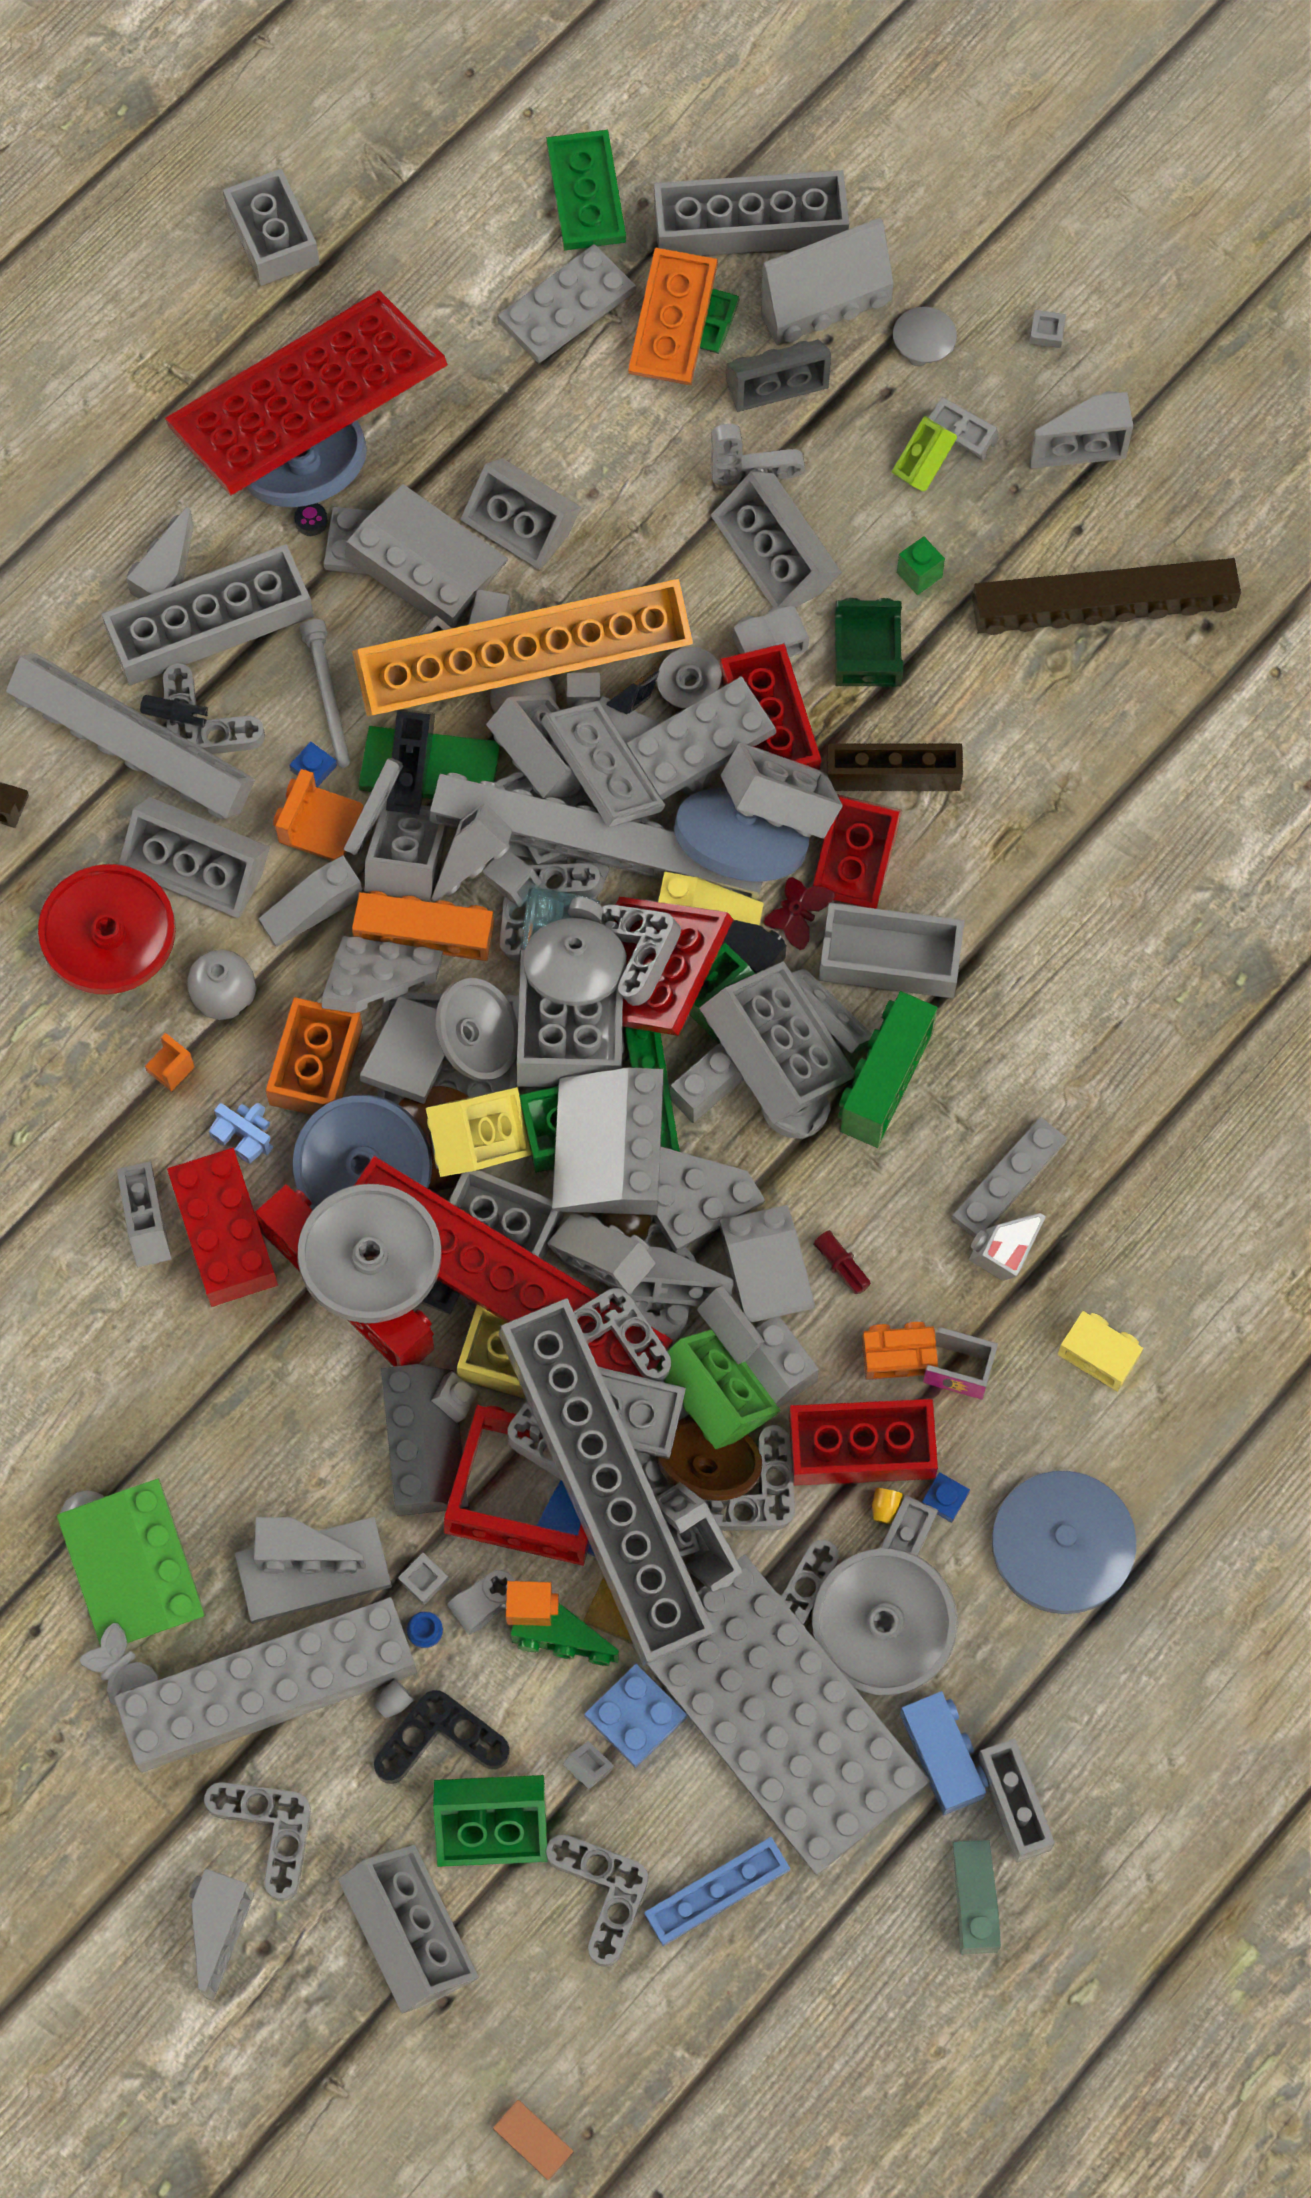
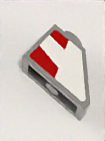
M1038 1213L979 1231L972 1241L971 1248L974 1250L969 1261L1002 1281L1017 1277L1046 1216Z

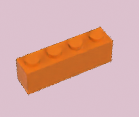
M380 891L359 892L352 932L353 937L367 940L394 942L414 947H427L441 950L443 955L488 961L494 930L493 911H488L487 908L479 905H471L467 908L455 906L453 903L444 900L432 903L421 901V899L414 896L397 898L390 897Z

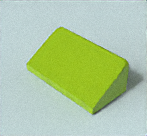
M924 416L891 472L911 486L923 492L926 491L955 443L957 435Z

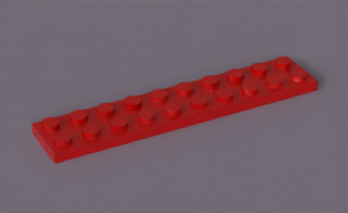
M376 1156L371 1159L354 1184V1186L363 1184L390 1186L409 1194L420 1202L434 1220L440 1236L441 1265L437 1280L507 1323L568 1298L574 1312L599 1296L598 1293ZM611 1301L609 1308L602 1313L598 1306L594 1308L600 1314L603 1324L608 1322L605 1320V1314L612 1310H616L618 1313L622 1312V1308ZM584 1315L577 1319L583 1333H590L596 1328V1322L590 1316ZM632 1326L626 1330L625 1337L630 1343L639 1344L645 1339L646 1334L641 1327ZM651 1327L668 1351L673 1340ZM612 1330L588 1343L598 1367L643 1377ZM650 1343L645 1350L636 1353L637 1356H640L645 1352L649 1359V1364L646 1367L648 1370L656 1369L661 1361V1358L655 1360L649 1352L650 1347H654L653 1343Z

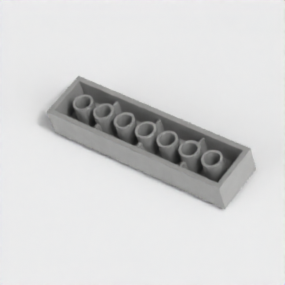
M392 1597L121 1693L114 1696L135 1764L140 1772L143 1773L391 1683L394 1679L401 1680L415 1675L417 1670Z

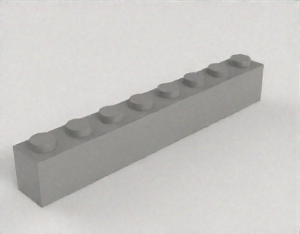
M34 653L20 656L6 689L7 693L16 697L15 701L18 704L39 710L43 713V718L52 723L67 726L70 728L72 735L80 739L93 741L98 744L97 748L103 753L119 756L125 760L124 763L129 768L136 771H145L153 776L152 780L155 783L164 787L171 786L180 792V796L183 799L192 803L199 802L208 808L207 811L217 818L226 819L241 813L255 782L253 777L40 655Z

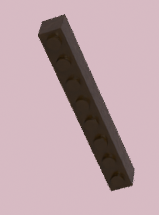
M1235 558L975 583L972 602L977 634L998 635L1010 630L1029 632L1040 627L1050 626L1060 629L1070 624L1084 623L1086 625H1097L1102 621L1111 620L1128 622L1141 617L1160 619L1172 614L1191 616L1202 611L1212 610L1222 613L1237 608L1241 589Z

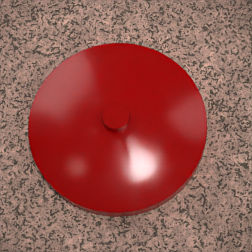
M101 864L87 867L65 878L53 889L46 899L38 923V937L41 950L52 971L65 983L78 990L102 995L129 991L151 979L163 967L170 956L176 934L175 917L170 901L159 884L137 869L118 864Z

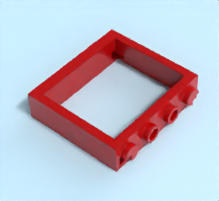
M477 1405L444 1516V1534L584 1566L590 1543L582 1525H580L578 1535H573L461 1508L483 1429L508 1435V1426L516 1416V1414L506 1412L498 1406L484 1407ZM526 1429L523 1433L517 1431V1436L520 1438L525 1436L530 1438V1430Z

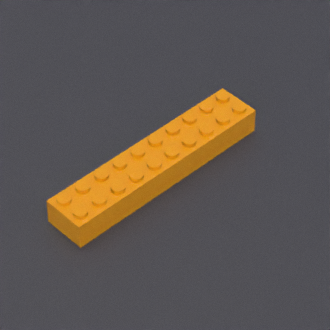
M679 579L360 648L353 650L352 653L366 715L372 716L691 645L693 641Z

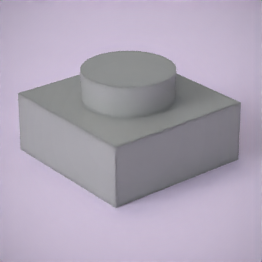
M1035 310L1029 344L1061 348L1066 314Z
M451 1371L443 1376L431 1401L457 1423L466 1418L477 1392Z
M422 1553L398 1577V1581L425 1605L449 1581V1576L428 1556Z
M589 1741L572 1752L563 1763L573 1773L574 1777L588 1789L606 1777L614 1767Z

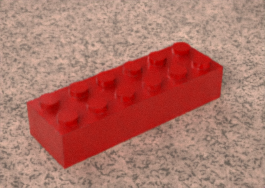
M286 1184L256 1210L255 1213L262 1235L300 1272L298 1242L302 1228L313 1211L310 1208L312 1203L300 1189L294 1192ZM419 1309L415 1312L411 1310L398 1318L378 1323H360L347 1320L393 1367L419 1364L435 1349L432 1338L434 1333L430 1328L432 1323Z

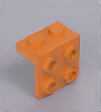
M300 769L297 778H292L288 784L286 791L287 801L284 807H279L274 816L273 826L276 828L278 841L281 844L334 861L342 855L345 856L347 851L344 850V847L364 806L361 802L317 788L314 773Z

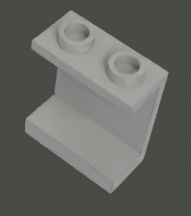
M681 1482L656 1497L664 1519L680 1533L696 1525L709 1549L686 1564L687 1570L712 1592L730 1586L743 1571L706 1502Z

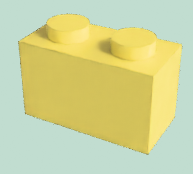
M1082 1311L1062 1342L1058 1355L1118 1392L1139 1360L1143 1347L1139 1345V1341L1126 1332L1118 1333L1110 1328L1109 1323L1103 1317L1095 1313L1089 1315Z

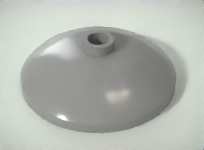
M584 918L560 919L543 926L531 937L524 952V971L530 985L546 999L569 1006L592 1004L612 994L618 988L627 962L624 946L618 936L603 924Z
M467 978L450 985L441 996L436 1012L437 1037L445 1056L457 1071L470 1079L487 1081L500 1077L509 1070L517 1055L518 1023L509 1001L498 988L482 979Z

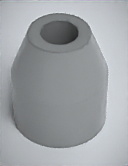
M394 1679L381 1691L375 1707L385 1718H389L401 1713L414 1701V1698L397 1679Z

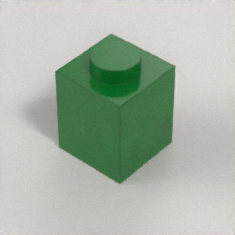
M923 536L899 553L896 573L916 595H919L942 578L945 558Z

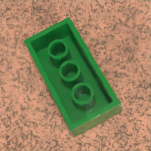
M902 991L899 992L895 1001H888L882 1014V1019L884 1020L880 1030L875 1029L867 1047L870 1049L866 1059L861 1058L857 1064L853 1075L855 1080L852 1089L847 1087L840 1100L839 1106L841 1109L837 1118L842 1120L841 1133L873 1147H879L932 1037L938 1010L937 1006Z

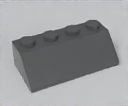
M419 1364L381 1368L394 1503L397 1516L440 1512L447 1509L463 1455L459 1422L456 1423L431 1400L443 1376L453 1370ZM467 1490L461 1504L462 1509L468 1508Z

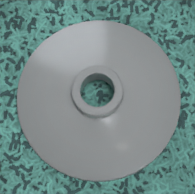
M698 647L681 648L668 655L659 667L660 673L657 678V687L663 699L670 705L680 709H686L720 689L722 684V672L718 660L709 651ZM689 680H697V683L693 686H686Z

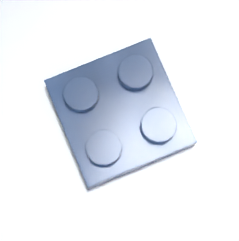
M635 1664L584 1714V1717L636 1768L687 1718V1714Z

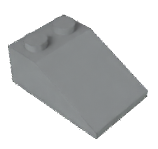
M1108 391L1101 395H1094L1036 429L1030 457V469L1126 459L1133 430L1128 393Z
M386 800L380 812L365 860L364 892L380 891L389 896H414L424 901H431L437 883L448 826L429 822L431 806L421 805L419 815L386 811Z
M788 1205L719 1220L726 1260L742 1312L750 1322L815 1308L796 1229Z
M205 1868L202 1877L196 1876L189 1897L193 1898L191 1905L198 1989L206 1999L214 2001L253 1901L254 1893L247 1883Z

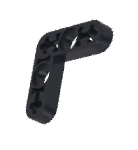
M432 1690L419 1700L377 1754L374 1760V1769L381 1781L387 1784L400 1782L439 1733L488 1769L496 1770L502 1768L510 1758V1748L503 1736L449 1695L440 1690ZM439 1700H442V1708L445 1712L442 1715L435 1713L430 1718L429 1724L434 1726L432 1730H429L422 1721L415 1719L419 1714L423 1720L428 1716L430 1709L427 1704L430 1701L437 1703ZM462 1720L472 1722L475 1726L473 1736L469 1739L458 1738L454 1733V1728L458 1722ZM412 1727H417L424 1733L422 1743L415 1747L408 1746L403 1741L405 1731ZM482 1731L487 1733L483 1740L492 1747L497 1743L501 1745V1758L498 1759L494 1756L490 1760L486 1759L487 1751L479 1743L476 1750L471 1748L478 1742ZM398 1743L404 1752L412 1756L407 1760L402 1754L397 1761V1766L400 1770L397 1773L390 1771L386 1775L383 1773L385 1767L382 1762L385 1759L392 1761L396 1757L398 1751L393 1746Z

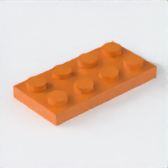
M655 247L629 363V374L692 385L718 266L716 258Z

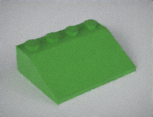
M159 1478L57 1514L100 1647L101 1638L105 1630L112 1623L120 1625L125 1632L127 1643L206 1616Z

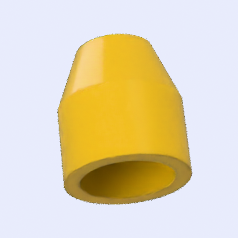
M875 1488L872 1501L874 1521L891 1525L901 1506L903 1494L889 1489Z

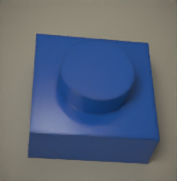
M310 742L289 766L290 771L297 776L300 769L313 772L315 784L318 788L337 767V762L325 751Z
M939 1472L922 1503L937 1509V1515L952 1523L968 1497L970 1489Z

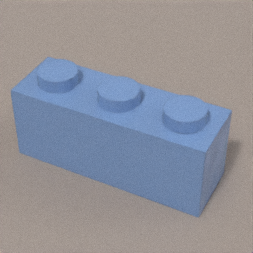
M941 1691L902 1707L900 1717L925 1775L930 1780L929 1784L943 1816L983 1800L986 1795L985 1788L989 1787L988 1780L981 1766L975 1768L970 1754L974 1753V1749L967 1733L961 1734L955 1720L959 1719V1715L952 1699L946 1700Z

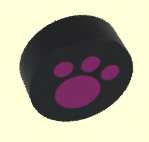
M315 503L300 506L295 511V524L300 533L306 536H316L326 529L328 519L326 510L322 505Z

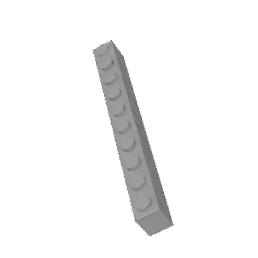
M457 773L439 775L430 809L429 822L458 828L459 822L464 817L485 803L512 829L509 842L662 880L664 872L698 877L755 900L758 899L762 881L733 879L706 869L683 851L676 839L675 832L665 830L658 823L645 822L641 824L628 821L608 827L598 813V810L590 806L582 805L576 808L565 805L566 803L558 798L548 797L544 800L533 797L530 792L515 789L512 792L500 789L499 785L489 781H481L479 784L467 781L465 776Z

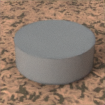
M584 897L572 899L568 909V914L572 918H584L600 923L604 912L599 903Z

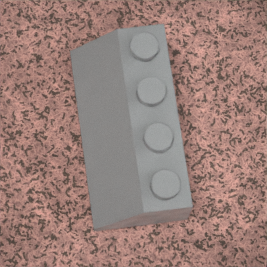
M750 472L710 515L773 608L781 605L785 607L795 606V608L822 594L842 573L774 473Z
M148 797L133 808L119 865L137 869L151 877L162 887L239 918L262 877L270 847Z
M415 1844L364 1859L338 1878L402 2014L429 2005L479 1978Z

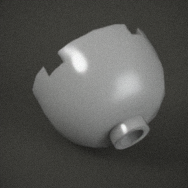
M228 950L209 951L200 956L191 966L187 978L188 993L193 1005L203 1015L213 1019L223 1020L238 1016L239 1011L243 1010L247 1005L248 1007L250 1006L256 992L254 973L247 961L237 953Z

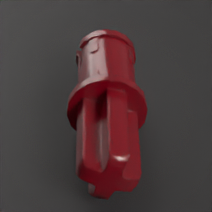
M831 1230L824 1232L814 1241L813 1245L817 1247L831 1265V1272H837L854 1294H861L870 1286V1280L853 1260L854 1254L852 1252L848 1253Z

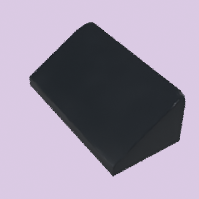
M655 667L607 702L606 705L626 715L630 714L651 697L660 673L659 669Z

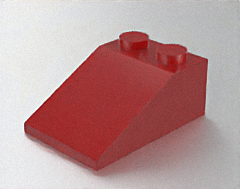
M837 794L843 806L824 838L813 886L826 887L833 891L835 895L833 900L877 909L895 844L902 809Z

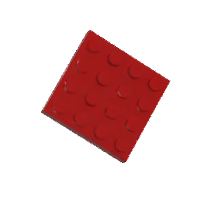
M619 896L615 905L666 912L681 927L680 937L650 998L641 1005L633 1006L623 997L622 1026L679 1036L734 919L728 912ZM643 920L635 922L630 932L638 930L642 926ZM622 942L626 952L627 967L637 944ZM656 953L649 954L644 959L643 965L651 963L655 959Z

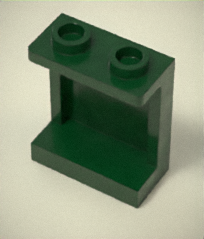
M846 598L836 601L834 615L835 686L901 687L903 676L901 601H893L890 598H879L876 601Z

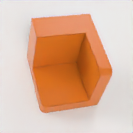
M164 1033L160 1038L163 1045L162 1049L146 1064L145 1069L172 1092L193 1070L194 1063L190 1052L168 1034Z

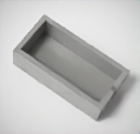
M829 903L819 981L954 998L965 920Z

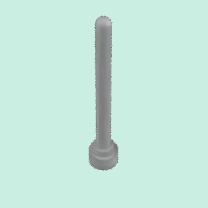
M313 619L302 623L299 629L302 641L308 647H311L337 764L341 768H346L350 764V758L324 649L328 633L325 621Z

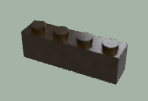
M828 743L827 776L835 791H960L963 778L962 743Z

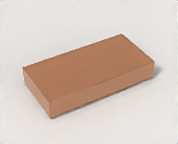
M517 2100L493 2127V2130L548 2181L574 2153L565 2142L520 2100Z

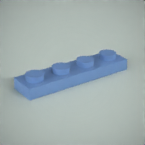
M769 1837L645 1911L644 1915L662 1946H665L790 1871V1867L773 1838Z

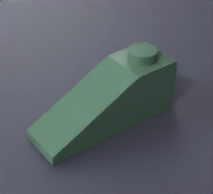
M990 1840L953 1842L960 1955L998 1953L1001 1948Z

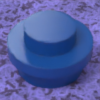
M419 1612L411 1617L407 1624V1636L410 1642L419 1648L433 1647L440 1641L443 1634V1626L440 1619L431 1612Z

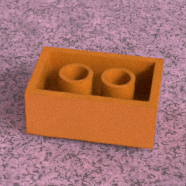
M293 998L266 1087L269 1105L313 1115L326 1104L343 1097L363 1030L360 1012L351 1013L322 1008V1003Z

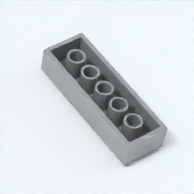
M843 170L654 183L658 248L699 256L800 249L849 230Z
M287 544L101 613L106 632L129 686L163 674L166 668L176 663L184 665L314 616L311 598Z

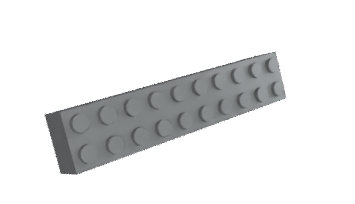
M568 1298L501 1325L498 1333L642 1665L649 1664L710 1637L714 1633L712 1625Z

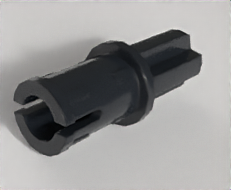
M144 695L140 704V712L144 715L170 720V724H175L177 721L204 728L207 720L194 717L193 715L208 716V707L180 702L179 698L169 700Z

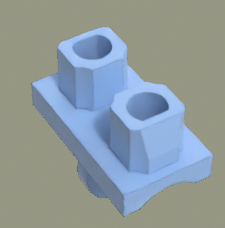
M220 1103L214 1110L216 1120L209 1130L210 1137L223 1146L226 1145L234 1134L242 1138L234 1150L236 1155L248 1164H251L261 1153L268 1156L273 1146L269 1144L271 1137L262 1131H265L270 1125V1122L263 1118L265 1107L260 1103H256L249 1109L244 1104H241L237 1109V1113Z

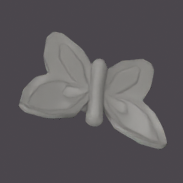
M112 1623L105 1630L101 1638L100 1648L90 1650L80 1658L82 1666L93 1672H103L101 1680H108L107 1693L109 1701L113 1705H116L114 1696L130 1691L131 1688H138L158 1681V1675L152 1667L142 1662L129 1663L135 1658V1654L129 1651L124 1655L127 1648V1640L124 1630L118 1623Z

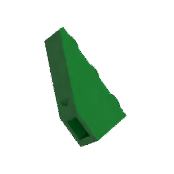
M560 1603L558 1615H551V1626L513 1625L512 1643L518 1644L517 1648L520 1650L534 1653L538 1652L539 1648L552 1650L554 1656L563 1659H574V1656L578 1655L588 1657L590 1663L600 1666H609L610 1662L619 1663V1650Z

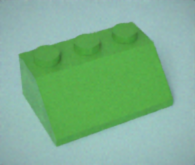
M712 1329L681 1338L667 1351L671 1358V1368L668 1376L663 1380L665 1383L686 1388L682 1406L692 1416L703 1431L705 1439L715 1449L737 1442L781 1411L746 1362L738 1365ZM661 1359L660 1363H659L658 1366H657V1369L659 1370V1372L662 1371V1370H661V1363L663 1362L662 1359Z

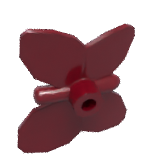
M790 877L786 880L784 890L787 900L780 901V905L783 908L773 910L764 918L763 922L770 928L784 929L785 937L790 944L799 950H803L810 940V927L805 919L813 922L815 919V915L808 911L819 912L826 908L832 902L835 895L833 891L826 887L813 886L807 889L801 881Z

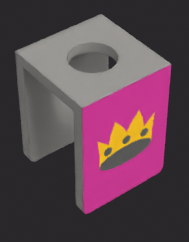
M938 1327L935 1337L936 1346L988 1360L983 1380L927 1365L923 1382L983 1400L998 1343Z

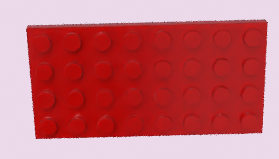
M379 290L165 417V420L172 432L226 492L232 496L433 375L448 364L445 355Z

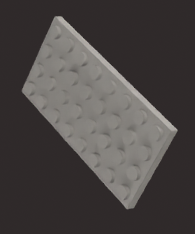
M744 1554L737 1560L743 1573L737 1576L730 1586L724 1589H717L714 1592L707 1586H704L697 1592L714 1633L706 1639L647 1665L817 1876L929 1784L930 1780Z

